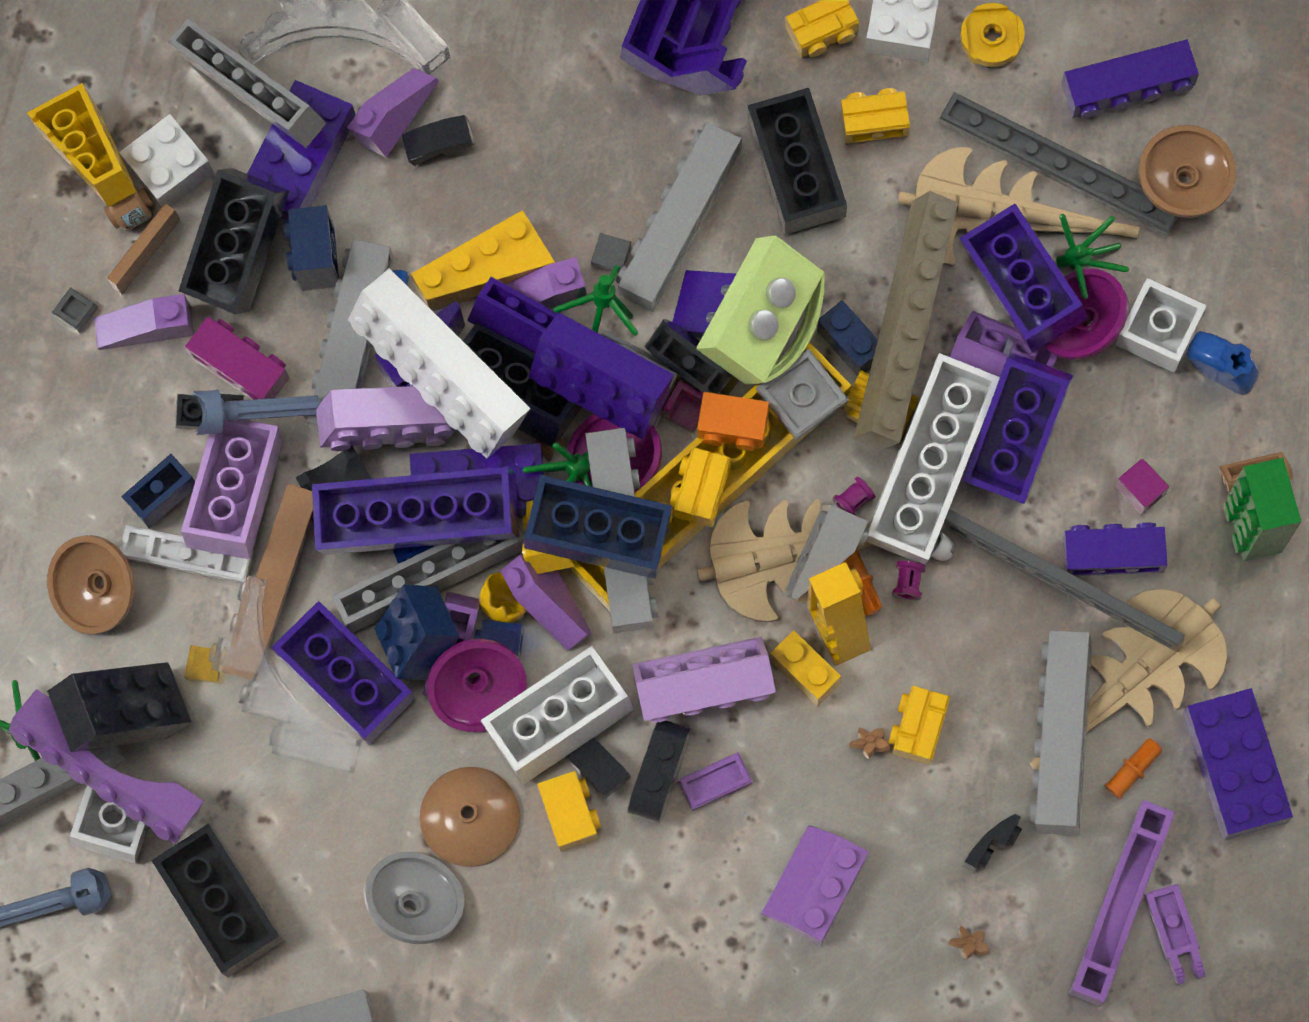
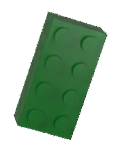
M1283 457L1244 466L1226 499L1227 502L1223 504L1225 517L1228 522H1233L1236 533L1232 534L1234 549L1236 553L1242 554L1244 562L1282 553L1302 522Z

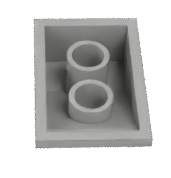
M822 505L783 596L796 600L808 591L809 578L841 564L855 552L857 547L862 548L869 534V530L866 529L868 521L833 505Z

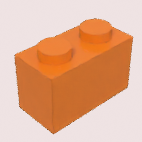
M703 392L697 427L698 438L703 439L704 443L713 446H721L725 442L736 444V448L746 451H754L756 447L763 448L769 415V402Z

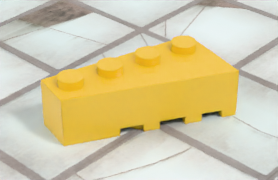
M83 83L26 113L41 135L108 207L137 192L102 114Z
M521 210L411 273V276L425 304L434 311L445 308L455 301L462 303L478 296L490 277L507 284L541 267L553 264L555 261L526 214Z
M846 562L819 573L808 580L807 608L835 666L871 650L861 598L863 584L856 569L850 570Z

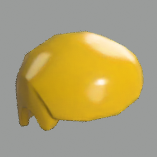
M496 572L487 577L479 593V605L482 611L492 620L502 624H510L522 619L526 609L514 598L502 573Z

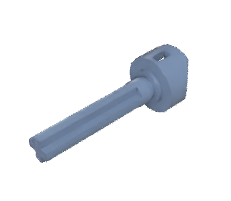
M218 389L193 391L192 396L201 405L203 413L202 423L198 430L195 431L196 435L222 434L225 420L235 421L316 415V409L320 405L318 395L224 402Z
M92 868L78 870L71 874V887H65L0 906V927L75 905L84 916L100 912L111 898L105 873Z

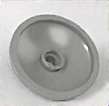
M417 852L392 854L378 862L366 880L364 900L370 917L383 932L399 941L410 944H429L439 941L449 935L461 919L464 910L462 887L457 877L445 864L429 855ZM404 907H410L413 912L406 910Z

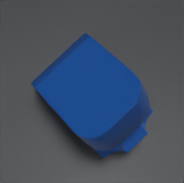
M1199 331L1195 334L1188 347L1187 356L1207 378L1240 395L1250 393L1258 379L1259 368L1250 356L1251 350L1242 343L1233 344L1224 338L1204 331Z

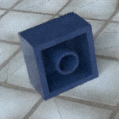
M327 205L288 210L289 221H284V234L286 241H289L290 252H286L288 270L292 273L293 281L299 282L302 291L336 287L337 280L340 279L335 226Z
M403 585L374 628L396 679L428 680L430 670L435 661L442 653L451 648L459 638V634L437 586Z

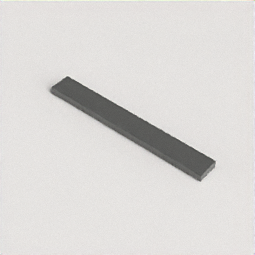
M955 92L939 118V123L1166 237L1178 218L1157 208L1147 198L1141 185Z
M950 509L948 510L944 520L946 529L1171 650L1179 652L1185 637L1181 632Z

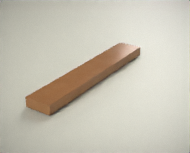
M287 483L224 670L226 672L258 681L313 518V496L310 490Z

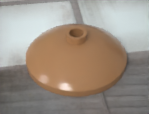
M1178 125L1159 132L1147 143L1140 157L1138 175L1142 190L1157 208L1173 216L1195 218L1215 211L1228 199L1236 180V164L1231 150L1218 135L1199 126ZM1186 176L1190 182L1182 183L1179 177Z
M84 535L66 541L55 552L48 568L47 589L53 608L68 626L82 633L97 634L115 628L127 616L134 598V578L126 557L116 545L99 536Z
M462 767L449 771L439 777L426 792L420 808V827L429 847L441 859L462 867L485 865L503 855L513 843L520 823L519 805L511 787L499 775L479 767ZM465 808H472L474 810L473 816L469 819L462 817V811Z

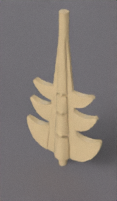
M969 147L953 148L936 155L925 165L920 173L916 193L899 192L898 204L911 206L913 200L932 191L958 202L944 259V264L954 266L956 263L953 254V241L959 229L966 230L967 234L1014 203L1034 232H1064L1059 218L1060 214H1065L1071 233H1093L1105 222V220L1032 202V186L1037 176L1036 171L1021 177L1012 187L1009 195L1002 194L1000 179L1003 170L1007 166L1006 160L986 167L977 176L972 186L967 185L964 181L963 172L965 162L972 152V149ZM1113 222L1102 234L1138 238L1140 226Z
M815 499L808 507L803 516L801 532L796 533L791 529L787 519L788 501L783 500L769 514L762 537H756L748 522L749 501L738 503L728 509L718 520L711 535L709 552L712 566L697 569L699 581L715 578L722 598L739 615L755 621L767 622L777 620L778 616L768 602L767 584L774 581L784 593L820 512V500ZM865 542L862 548L857 547L856 550L866 548L873 544ZM806 592L799 599L793 600L807 604L808 593Z
M1154 589L1143 591L1125 602L1184 634V643L1179 652H1175L1130 627H1118L1104 631L1103 638L1119 646L1124 652L1126 659L1121 663L1105 655H1093L1091 657V667L1102 676L1105 683L1088 702L1086 733L1126 705L1131 706L1138 712L1145 725L1150 727L1154 717V703L1148 689L1152 686L1162 690L1169 697L1174 710H1179L1185 692L1184 678L1179 668L1183 664L1189 665L1201 674L1209 691L1218 685L1224 674L1227 650L1224 636L1211 618L1221 608L1214 598H1211L1201 607L1176 591ZM1035 757L1029 762L1033 770H1039L1040 758Z

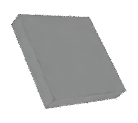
M809 349L802 353L781 375L756 387V391L764 401L769 402L771 410L796 441L849 403L847 396Z

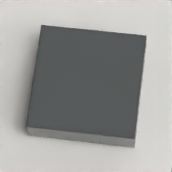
M600 233L591 259V266L612 271L615 265H619L621 270L626 263L631 241Z
M70 287L51 313L80 333L98 309V306Z

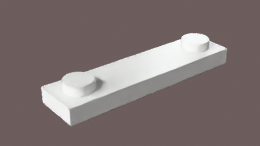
M128 525L125 526L120 546L121 552L129 561L247 584L254 555L252 551L251 558L244 559L186 548L183 536Z

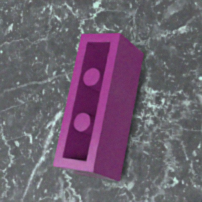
M207 316L185 345L189 356L252 399L275 398L290 379L284 369L286 364L273 354L267 357L259 352L260 346L250 338L245 336L243 339L237 337L233 334L234 328L224 320L219 319L216 322Z

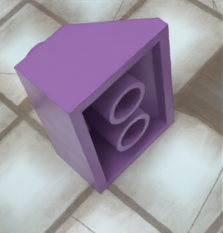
M972 311L950 355L953 359L998 377L1001 376L1006 359L1011 352L1054 368L1058 356L1051 353L1045 346L1032 353L1016 328L975 311Z
M808 825L761 915L821 946L864 866L869 851L838 835Z

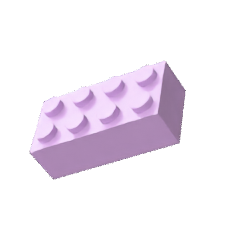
M414 386L330 390L316 409L320 448L331 447L332 451H344L350 449L351 446L362 445L363 449L371 450L382 447V444H394L396 448H406L420 442H426L427 446H439L445 444L457 430L447 424L444 416L434 406L424 401L421 393Z
M225 420L222 434H209L181 530L186 548L244 559L251 558L283 444L278 426L248 420Z
M762 636L632 664L644 721L662 722L668 720L670 715L679 713L695 715L701 713L703 708L712 706L728 708L735 705L736 701L744 699L761 701L768 698L769 694L776 693L769 656Z

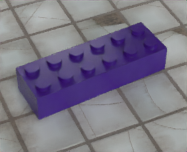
M509 467L312 484L315 550L324 555L519 538L516 473Z

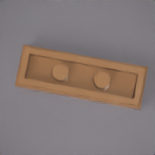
M168 204L163 205L108 275L107 279L111 286L120 294L124 293L180 221L175 209Z

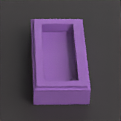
M739 752L678 779L692 811L753 784Z

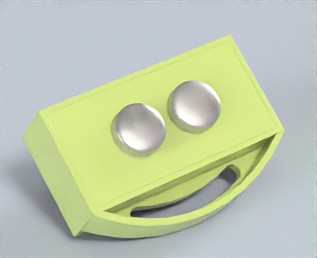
M776 235L756 238L733 282L721 288L724 298L716 312L707 314L706 320L710 324L696 349L744 384L766 383L778 377L799 358L815 331L823 304L825 272ZM804 311V316L795 339L784 355L777 361Z

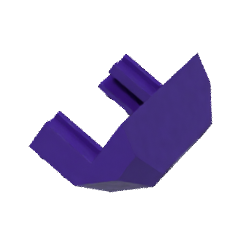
M640 0L621 46L620 59L650 78L699 95L735 90L744 77L743 70L747 60L737 58L723 61L727 48L722 45V41L730 31V21L735 9L742 0Z

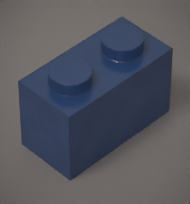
M841 300L819 318L817 332L858 377L861 370L867 372L871 369L878 339L848 305Z
M169 454L121 497L150 529L193 492L195 480L172 454Z

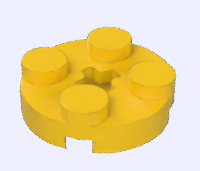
M985 3L973 9V12L963 21L960 41L964 52L972 63L986 67H998L1013 62L1017 58L1023 46L1025 29L1021 18L1011 12L1009 7L1000 3ZM991 28L995 29V33L1001 34V37L997 38L996 41H990L984 37Z

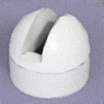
M940 532L931 557L939 561L950 559L953 556L951 551L955 550L953 540Z

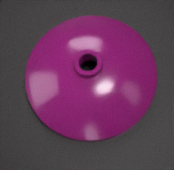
M1082 269L1088 294L1087 299H1082L1076 271L1064 276L1082 303L1088 318L1044 345L1051 353L1064 359H1084L1100 353L1119 336L1128 317L1129 301L1124 287L1110 273L1099 269Z
M593 414L575 430L569 441L567 451L572 455L576 453L583 455L588 451L585 433L620 429V427ZM654 426L651 427L643 440L626 432V437H633L636 457L629 459L631 470L638 469L640 488L657 474L661 464L662 443ZM589 472L587 475L593 487L591 472ZM582 479L576 481V483L584 485Z
M487 639L467 640L447 649L435 661L427 680V695L434 713L448 726L467 732L486 731L481 720L526 690V673L518 656L507 646ZM471 673H478L476 678H468Z

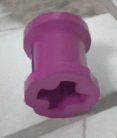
M857 476L853 479L851 486L842 494L834 495L832 500L838 508L855 515V512L868 500L872 501L875 499L876 496L866 482Z
M897 561L896 568L899 569L897 587L893 589L892 595L906 600H920L922 593L919 591L921 574L925 572L926 566L914 561Z

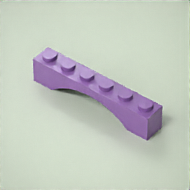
M38 689L32 693L12 719L9 733L12 734L18 743L23 746H30L39 752L46 762L58 765L67 771L73 780L81 784L85 783L94 789L101 799L106 802H113L122 808L128 817L135 821H141L152 828L159 838L169 840L176 845L198 816L204 801L178 783H158L139 780L105 765L90 753L89 750L70 752L50 697Z
M1142 800L1069 991L1070 995L1100 1007L1104 1004L1134 917L1175 814L1174 811Z

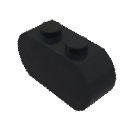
M663 319L644 345L645 348L654 357L701 392L729 396L740 380L696 349L700 342L698 339L677 324Z
M667 720L656 723L628 806L629 814L658 824L661 823L689 745L691 728Z

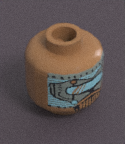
M134 185L136 193L109 207L107 205L104 207L107 217L116 229L121 227L125 231H130L151 218L150 206L154 204V201L145 187L139 190Z

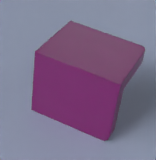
M679 381L664 407L665 419L694 433L698 426L703 392Z
M1140 459L1120 476L1115 485L1116 489L1141 516L1163 498L1169 489L1167 483L1144 459Z

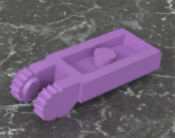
M1175 884L1145 893L1144 896L1166 960L1169 959L1170 968L1178 985L1185 983L1184 970L1180 965L1178 956L1189 953L1194 974L1197 978L1205 977L1204 967L1198 952L1200 947L1179 885Z

